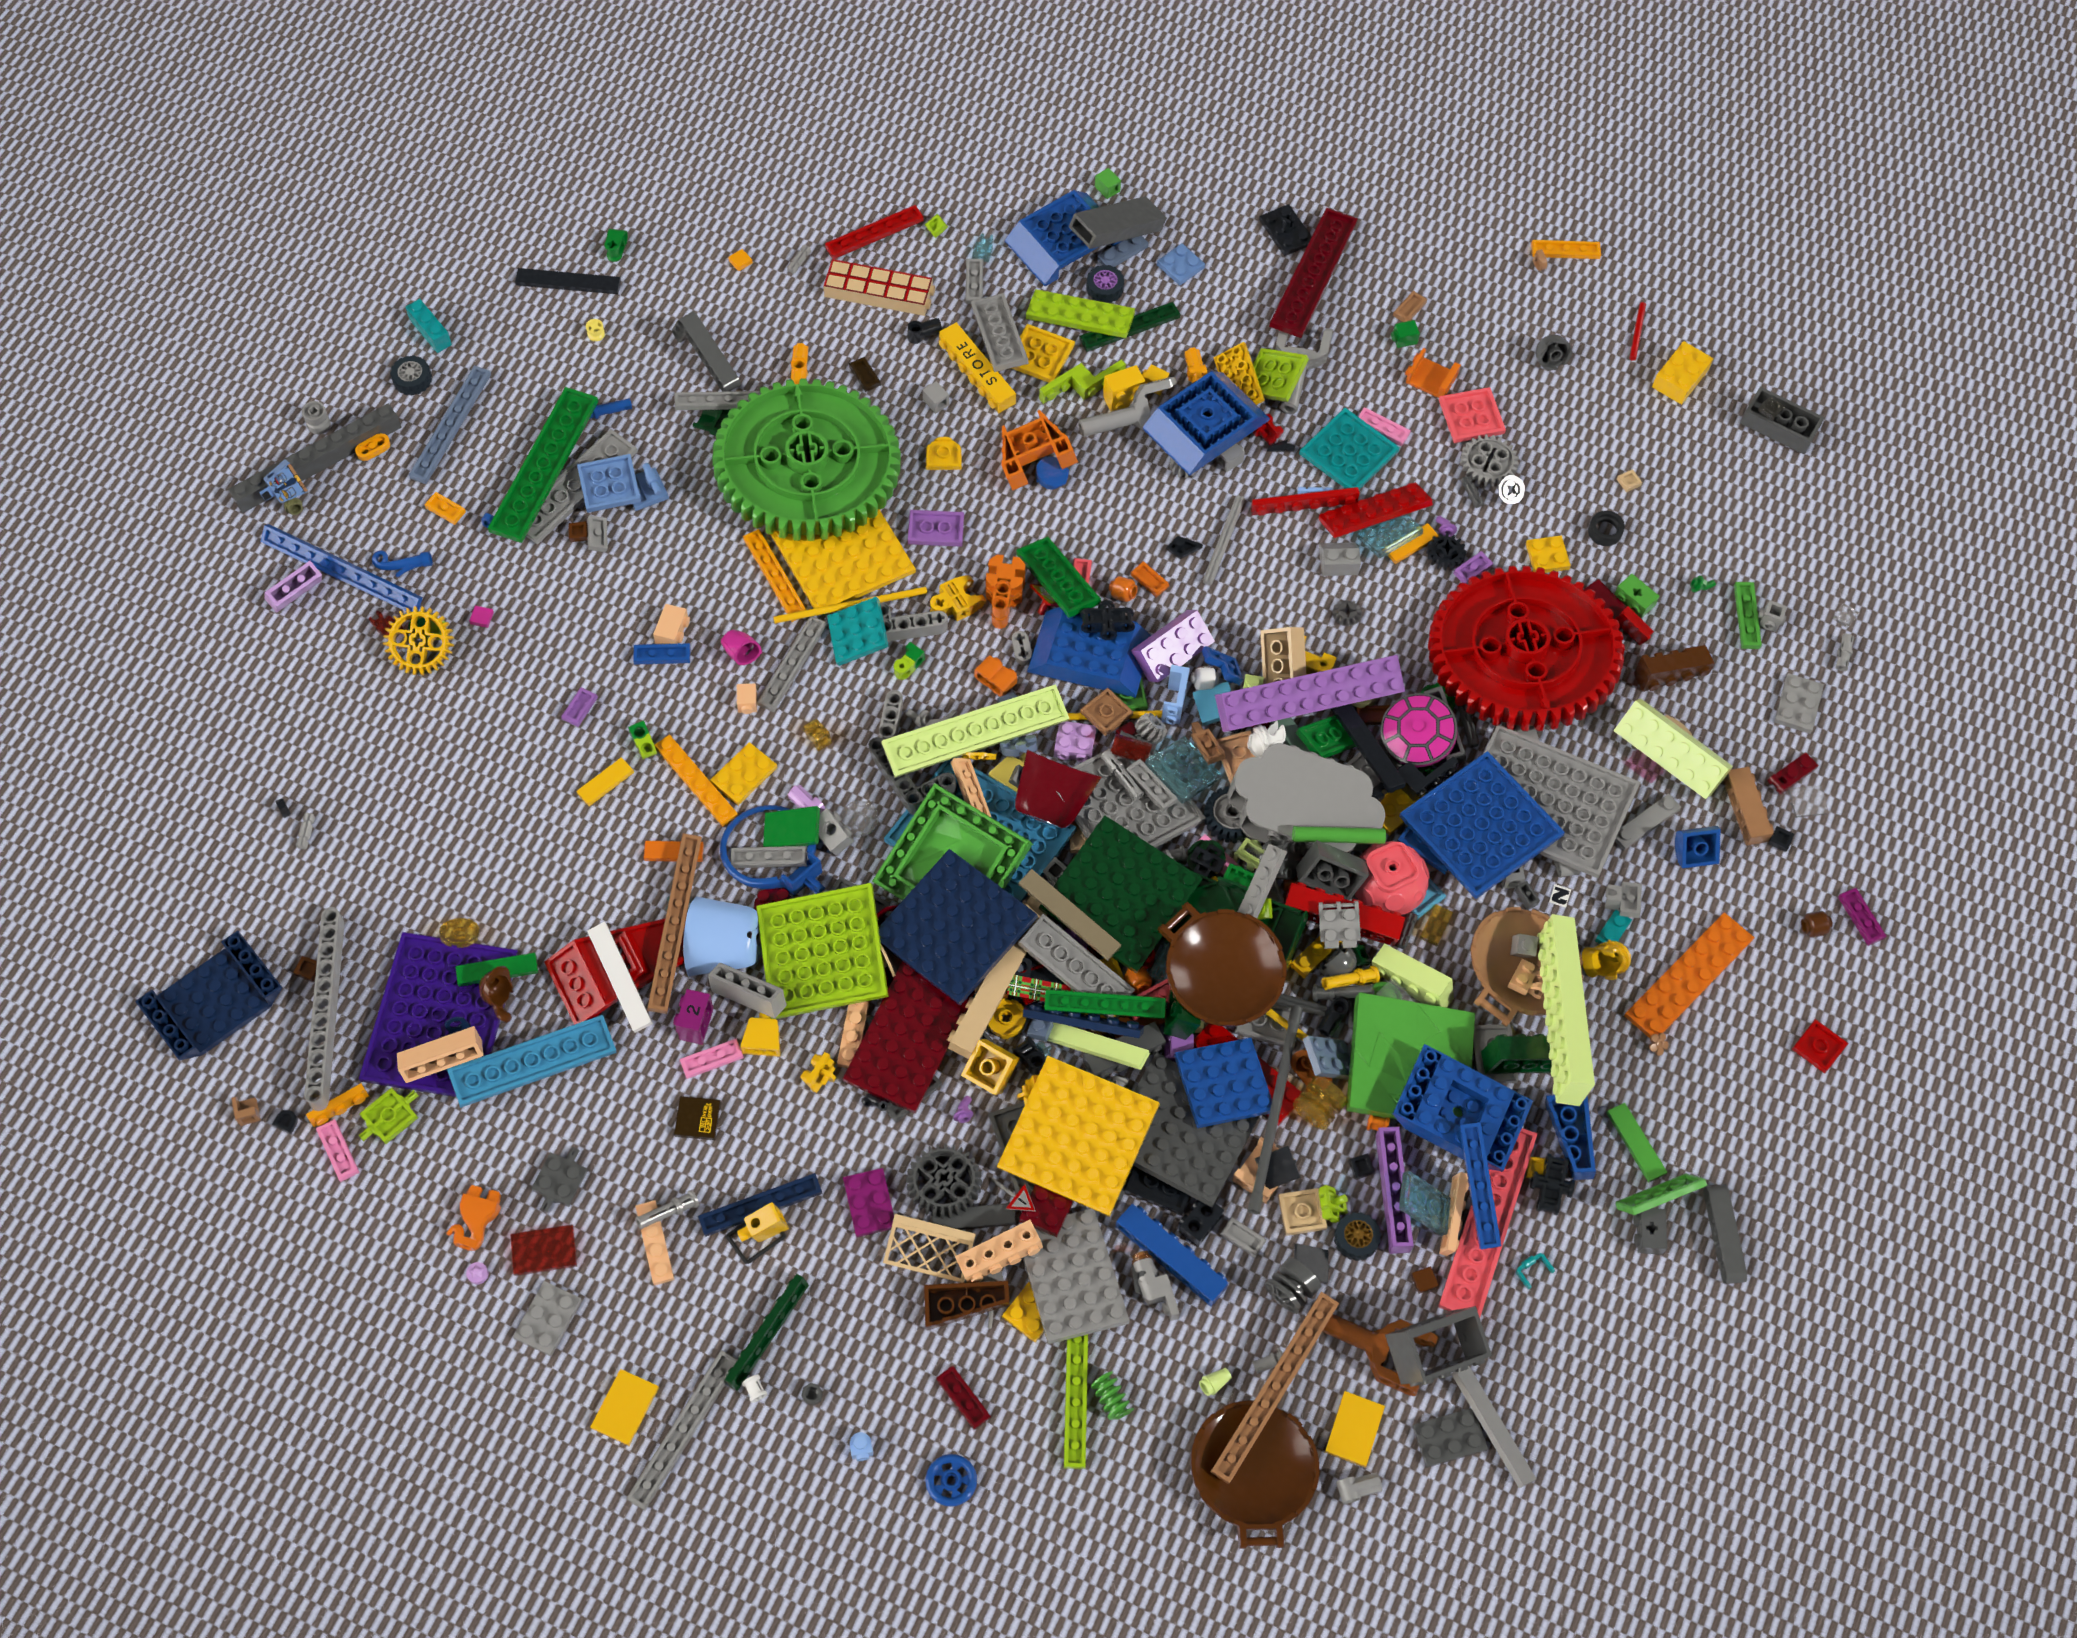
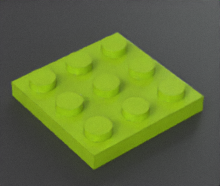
M1261 348L1253 366L1264 398L1288 402L1309 360L1308 356Z

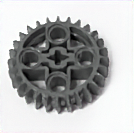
M945 1143L944 1148L941 1149L939 1144H937L936 1150L929 1146L928 1153L922 1150V1158L916 1155V1162H911L912 1169L907 1171L909 1175L906 1177V1182L909 1183L907 1184V1191H910L909 1197L913 1198V1204L919 1203V1211L925 1208L926 1215L933 1211L934 1218L937 1212L940 1213L941 1219L944 1218L945 1213H948L949 1217L952 1218V1212L954 1211L959 1216L961 1208L967 1212V1205L972 1207L973 1200L978 1199L977 1193L981 1192V1171H978L979 1165L975 1164V1158L969 1159V1151L963 1155L962 1147L956 1151L954 1144L951 1149H948ZM946 1158L948 1161L942 1165L937 1159ZM961 1164L963 1167L960 1169L953 1168V1165ZM926 1166H932L934 1168L931 1171L924 1170ZM967 1172L970 1176L969 1186L961 1180ZM919 1175L927 1181L921 1190L918 1186ZM962 1191L965 1194L963 1196H956L955 1192ZM928 1193H933L936 1195L934 1198L926 1197ZM944 1197H946L952 1202L948 1204H939Z

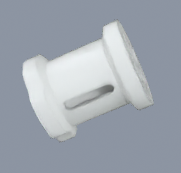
M759 1375L751 1376L742 1382L743 1387H746L751 1397V1403H755L768 1395L759 1381Z

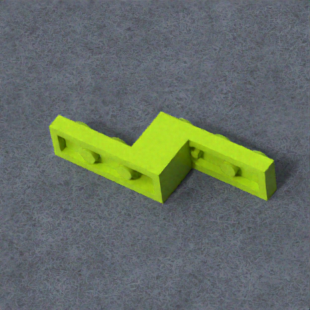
M1121 359L1096 376H1093L1080 363L1040 388L1039 400L1044 404L1047 401L1053 400L1061 392H1066L1070 387L1083 400L1093 397L1104 388V376L1126 369V363Z

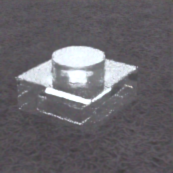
M1843 603L1832 619L1849 628L1859 612Z

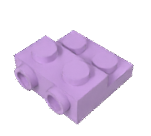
M1068 721L1059 723L1054 757L1062 760L1073 759L1078 762H1084L1092 758L1097 728L1094 725Z

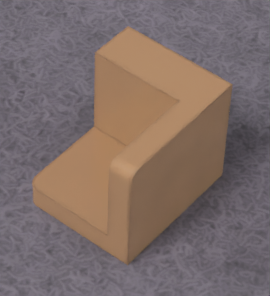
M236 1097L231 1098L235 1120L240 1126L261 1121L256 1098L239 1101Z

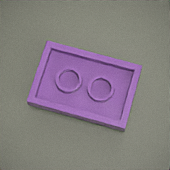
M910 510L908 544L962 547L964 512Z

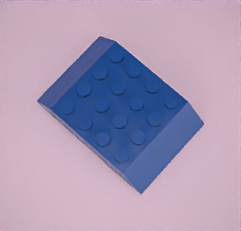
M1058 607L1045 613L1027 672L1101 690L1109 688L1113 693L1136 698L1143 670L1131 650L1149 638L1151 634L1137 622L1133 621L1135 623L1133 631L1117 632L1115 639L1104 640L1100 636L1101 632L1085 633L1081 630L1083 622L1080 613L1068 618L1063 610Z

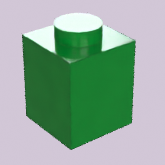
M1415 320L1394 325L1391 337L1393 342L1396 343L1397 348L1418 344L1420 332Z

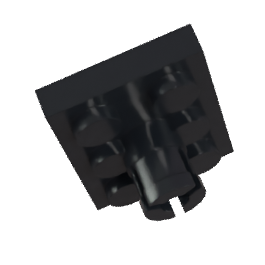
M1289 204L1259 217V221L1284 256L1306 248L1312 238Z

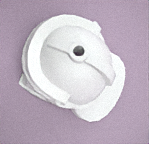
M1276 720L1268 729L1261 724L1254 726L1253 733L1250 734L1247 743L1250 752L1255 757L1261 758L1269 746L1277 743L1283 744L1286 738L1284 725H1281L1278 729V721Z

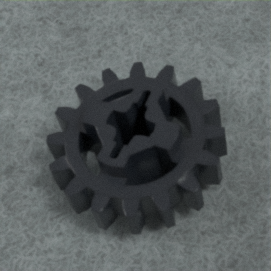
M1441 533L1438 535V538L1433 536L1432 541L1428 542L1426 550L1428 554L1427 559H1432L1431 565L1437 564V569L1443 567L1444 571L1447 570V567H1450L1451 570H1454L1455 566L1459 567L1461 562H1464L1467 550H1464L1465 544H1460L1462 539L1456 540L1455 535L1449 537L1448 533L1444 537Z

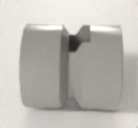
M311 401L303 406L302 416L311 433L319 435L330 429L331 422L322 403Z

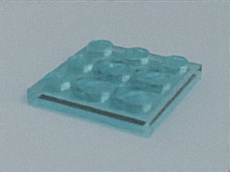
M1185 736L1147 758L1144 762L1182 804L1219 781L1223 776L1212 764H1207L1200 751Z

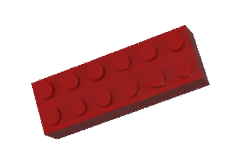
M1301 882L1291 883L1287 890L1283 904L1304 912L1307 911L1308 921L1319 924L1318 902L1336 904L1338 901L1341 903H1354V901H1358L1360 937L1394 946L1400 939L1405 917L1401 916V913L1397 911L1386 912L1380 906L1371 905L1370 907L1363 905V902L1360 900L1352 899L1350 901L1337 893L1330 895L1321 888H1307V885ZM1341 907V909H1354V907ZM1323 908V910H1333L1336 908Z

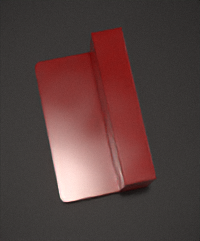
M1629 606L1625 607L1615 618L1618 620L1620 627L1639 645L1648 641L1651 638L1650 635L1654 632Z

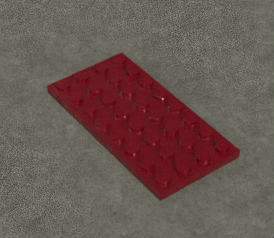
M902 961L888 989V997L883 998L843 1077V1082L916 1114L948 1050L950 1042L947 1039L952 1030H957L959 1025L956 1023L961 1013H966L968 1009L966 1004L970 997H974L976 991H973L959 1005Z

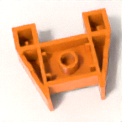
M1040 410L1037 411L1040 416L1039 419L1007 432L1005 425L1002 426V468L1012 491L1029 484L1022 466L1055 452L1062 469L1078 463L1068 437L1055 424L1049 421L1047 416Z

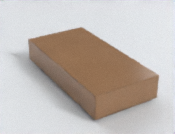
M1412 291L1393 312V316L1402 322L1411 321L1427 303V299Z

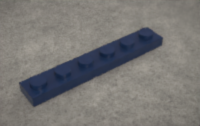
M1030 1003L1023 1010V1017L1134 1038H1140L1144 1033V1025H1139V1022H1122L1115 1017H1108L1106 1019L1101 1018L1098 1014L1085 1015L1073 1012L1045 1011L1042 1004Z
M813 1173L699 1215L698 1218L704 1236L707 1237L745 1223V1217L771 1202L779 1209H783L821 1195L822 1190L816 1174Z

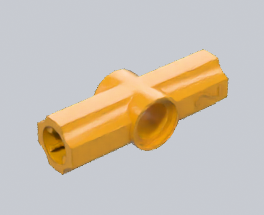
M797 343V345L793 346L791 380L795 384H799V380L807 378L809 348L804 343Z
M1195 347L1189 348L1184 354L1187 363L1188 380L1192 384L1207 374V368L1202 362L1200 350Z

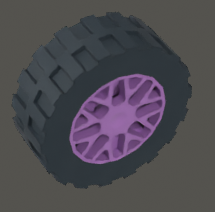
M1111 265L1096 266L1087 275L1086 291H1088V295L1093 300L1112 303L1122 296L1124 276L1120 270Z

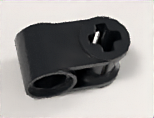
M1027 1036L1017 1047L1013 1046L1012 1051L1014 1055L1020 1058L1019 1061L1023 1063L1032 1075L1039 1076L1046 1057L1039 1050L1035 1042ZM1034 1062L1042 1063L1040 1066L1033 1065Z

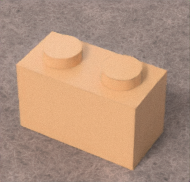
M665 604L653 634L655 644H679L683 641L684 628L688 627L690 622L687 609Z

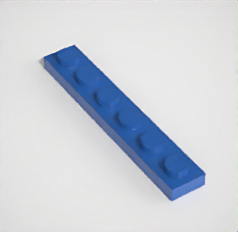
M1481 1122L1459 1125L1479 1249L1501 1247Z

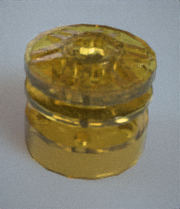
M1314 1076L1306 1086V1091L1301 1092L1299 1098H1296L1293 1106L1297 1113L1309 1124L1318 1129L1327 1130L1331 1124L1330 1122H1333L1335 1119L1334 1114H1339L1348 1103V1100L1344 1093L1331 1081L1324 1077Z

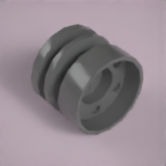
M1288 1257L1279 1268L1281 1274L1274 1273L1272 1279H1268L1265 1283V1287L1281 1306L1294 1314H1298L1302 1309L1301 1306H1305L1307 1303L1305 1296L1312 1298L1321 1288V1283L1303 1263L1293 1257Z

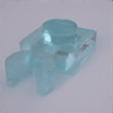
M984 233L980 235V242L975 244L972 259H983L984 262H989L993 251V235H990L989 239H984Z

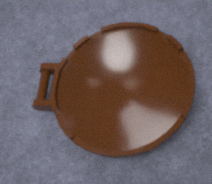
M1186 902L1175 916L1165 925L1162 924L1158 928L1159 932L1171 943L1166 959V973L1170 988L1183 1008L1196 1018L1218 1026L1244 1025L1262 1017L1279 999L1287 974L1283 948L1271 929L1259 919L1250 914H1243L1230 909H1218L1217 911L1200 914L1190 903ZM1188 914L1191 918L1177 932L1173 933L1171 929Z
M1254 1400L1228 1404L1214 1414L1212 1413L1205 1420L1193 1441L1190 1465L1194 1484L1203 1501L1215 1514L1237 1526L1239 1549H1246L1247 1546H1276V1548H1283V1525L1295 1519L1305 1510L1318 1485L1320 1469L1316 1446L1311 1436L1302 1427L1303 1424L1296 1417L1276 1407L1230 1484H1227L1212 1474L1211 1470ZM1246 1530H1274V1537H1247Z

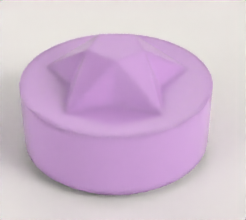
M480 1262L472 1263L466 1271L468 1280L476 1285L484 1283L489 1275L487 1267Z

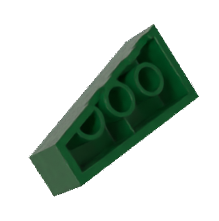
M1170 988L1163 1034L1186 1040L1191 1034L1195 1033V1030L1201 1025V1020L1183 1008Z

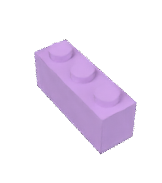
M309 561L267 590L264 599L277 613L322 581V574Z

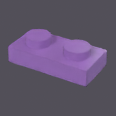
M1480 551L1456 568L1453 574L1462 583L1468 584V579L1471 576L1479 577L1481 572L1492 568L1493 562Z

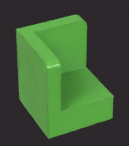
M1107 168L1095 175V187L1106 199H1109L1120 192L1121 180Z

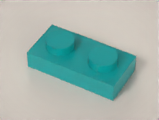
M1615 909L1596 937L1595 942L1598 944L1608 940L1618 942L1632 919L1619 916L1620 912Z

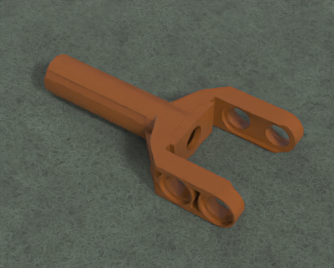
M1332 1314L1322 1331L1323 1333L1364 1350L1377 1382L1410 1396L1417 1395L1418 1385L1410 1387V1384L1401 1385L1398 1373L1383 1367L1389 1352L1385 1334L1413 1324L1400 1319L1387 1324L1384 1328L1371 1331ZM1429 1332L1413 1339L1416 1344L1423 1347H1435L1438 1337L1434 1333Z

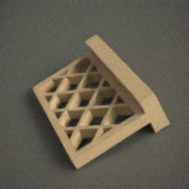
M895 1214L883 1263L964 1283L965 1278L963 1274L961 1278L955 1277L948 1270L957 1261L946 1266L940 1255L951 1249L953 1254L957 1256L953 1247L960 1243L969 1245L968 1250L971 1249L976 1234ZM896 1227L905 1229L909 1236L900 1243L894 1237ZM908 1230L914 1231V1232H916V1233L913 1234V1235H910V1233H909ZM922 1233L926 1235L929 1242L918 1248L913 1237ZM928 1235L934 1236V1237H937V1238H935V1239H933V1240L931 1241V1239L929 1238ZM942 1238L946 1240L949 1248L938 1253L933 1242ZM911 1239L917 1250L906 1256L900 1245ZM894 1240L896 1245L891 1248L892 1242ZM948 1240L954 1241V1242H957V1243H955L954 1245L951 1246V1244H950V1242H949ZM931 1244L937 1255L926 1261L920 1250ZM898 1247L904 1258L897 1262L888 1260L890 1251ZM916 1252L920 1254L924 1261L918 1267L912 1266L907 1259ZM939 1257L944 1268L934 1272L928 1263ZM903 1260H906V1262L908 1263V1265L902 1264V1263H900V1262H902ZM926 1265L928 1270L922 1269L920 1267ZM946 1269L949 1275L942 1274L941 1272Z

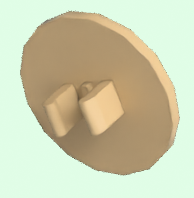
M881 945L884 968L887 967L892 979H894V970Z

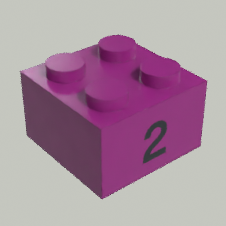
M686 989L685 995H682L680 998L679 1007L681 1009L679 1014L676 1013L673 1024L676 1026V1032L680 1040L703 1045L714 1010L711 996L708 993Z

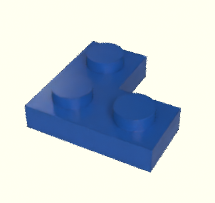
M1208 646L1203 648L1204 661L1208 665L1221 668L1223 678L1227 682L1238 685L1242 683L1244 679L1236 658Z

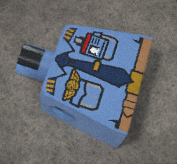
M285 459L264 477L268 487L259 493L265 501L275 496L280 503L307 493L308 490L291 464Z

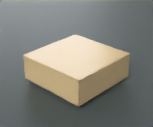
M1633 469L1617 477V481L1626 493L1640 487L1643 483Z

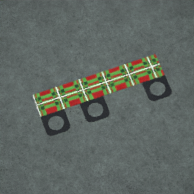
M1023 958L1022 961L1027 964L1028 968L1023 973L1016 971L1008 985L1007 994L1045 1002V990L1075 991L1064 982L1059 984L1030 978L1032 961L1028 958Z

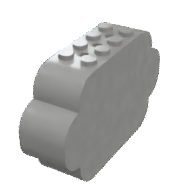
M1273 744L1266 748L1261 758L1251 757L1242 761L1228 790L1230 804L1234 809L1241 812L1239 822L1242 831L1249 838L1262 843L1270 840L1293 842V826L1382 828L1385 820L1383 805L1376 798L1371 797L1373 784L1366 773L1355 769L1352 765L1341 764L1332 758L1318 756L1315 752L1300 750L1299 747L1294 745ZM1297 842L1300 844L1301 856L1304 857L1314 842ZM1325 843L1349 854L1352 851H1364L1372 845L1364 843Z

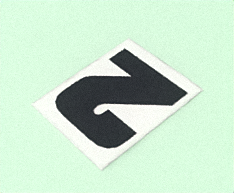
M1554 884L1549 902L1566 908L1571 889Z

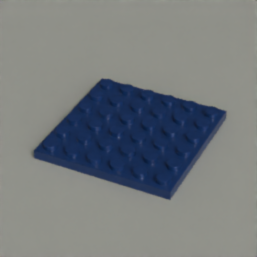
M948 849L879 926L881 945L953 1001L961 1005L1033 924L1038 915L952 850Z

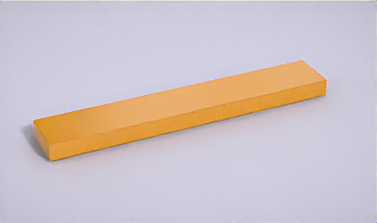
M760 529L744 535L743 540L786 614L806 610Z

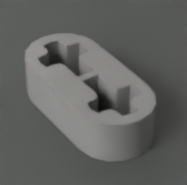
M1016 631L1012 635L1015 660L1019 665H1028L1032 657L1028 635L1023 631ZM1017 638L1023 640L1022 645L1019 644ZM1021 651H1024L1026 658L1021 656Z

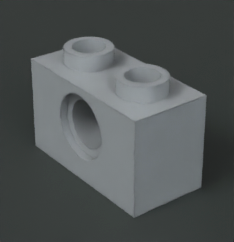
M826 808L820 813L819 837L829 851L837 856L854 842L851 837L853 833L846 825L843 826L841 824L842 818L836 811L832 812ZM836 827L835 833L830 834L832 828Z

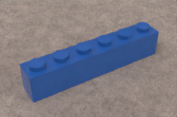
M1132 1203L1116 1221L1115 1227L1212 1307L1227 1289V1278L1222 1273H1216L1211 1269V1265L1205 1259H1199L1194 1255L1195 1252L1191 1247L1182 1245L1174 1233L1165 1231L1162 1228L1163 1225L1158 1220H1152L1147 1216V1212L1138 1205L1136 1207Z

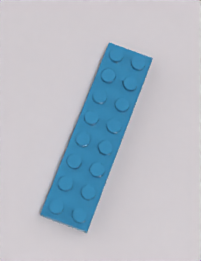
M601 1015L448 1068L447 1071L461 1108L615 1054L616 1048L605 1019Z

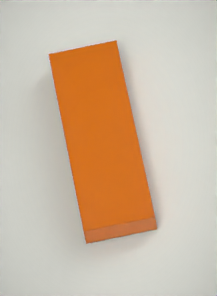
M645 841L644 861L677 862L681 841ZM703 842L700 844L697 862H703Z

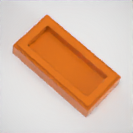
M1144 561L1131 571L1130 575L1156 598L1169 587V583Z

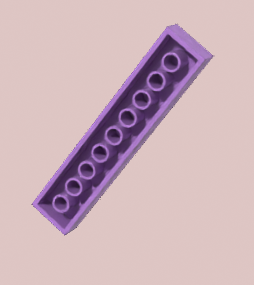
M1398 655L1216 694L1215 699L1222 731L1226 732L1405 692Z

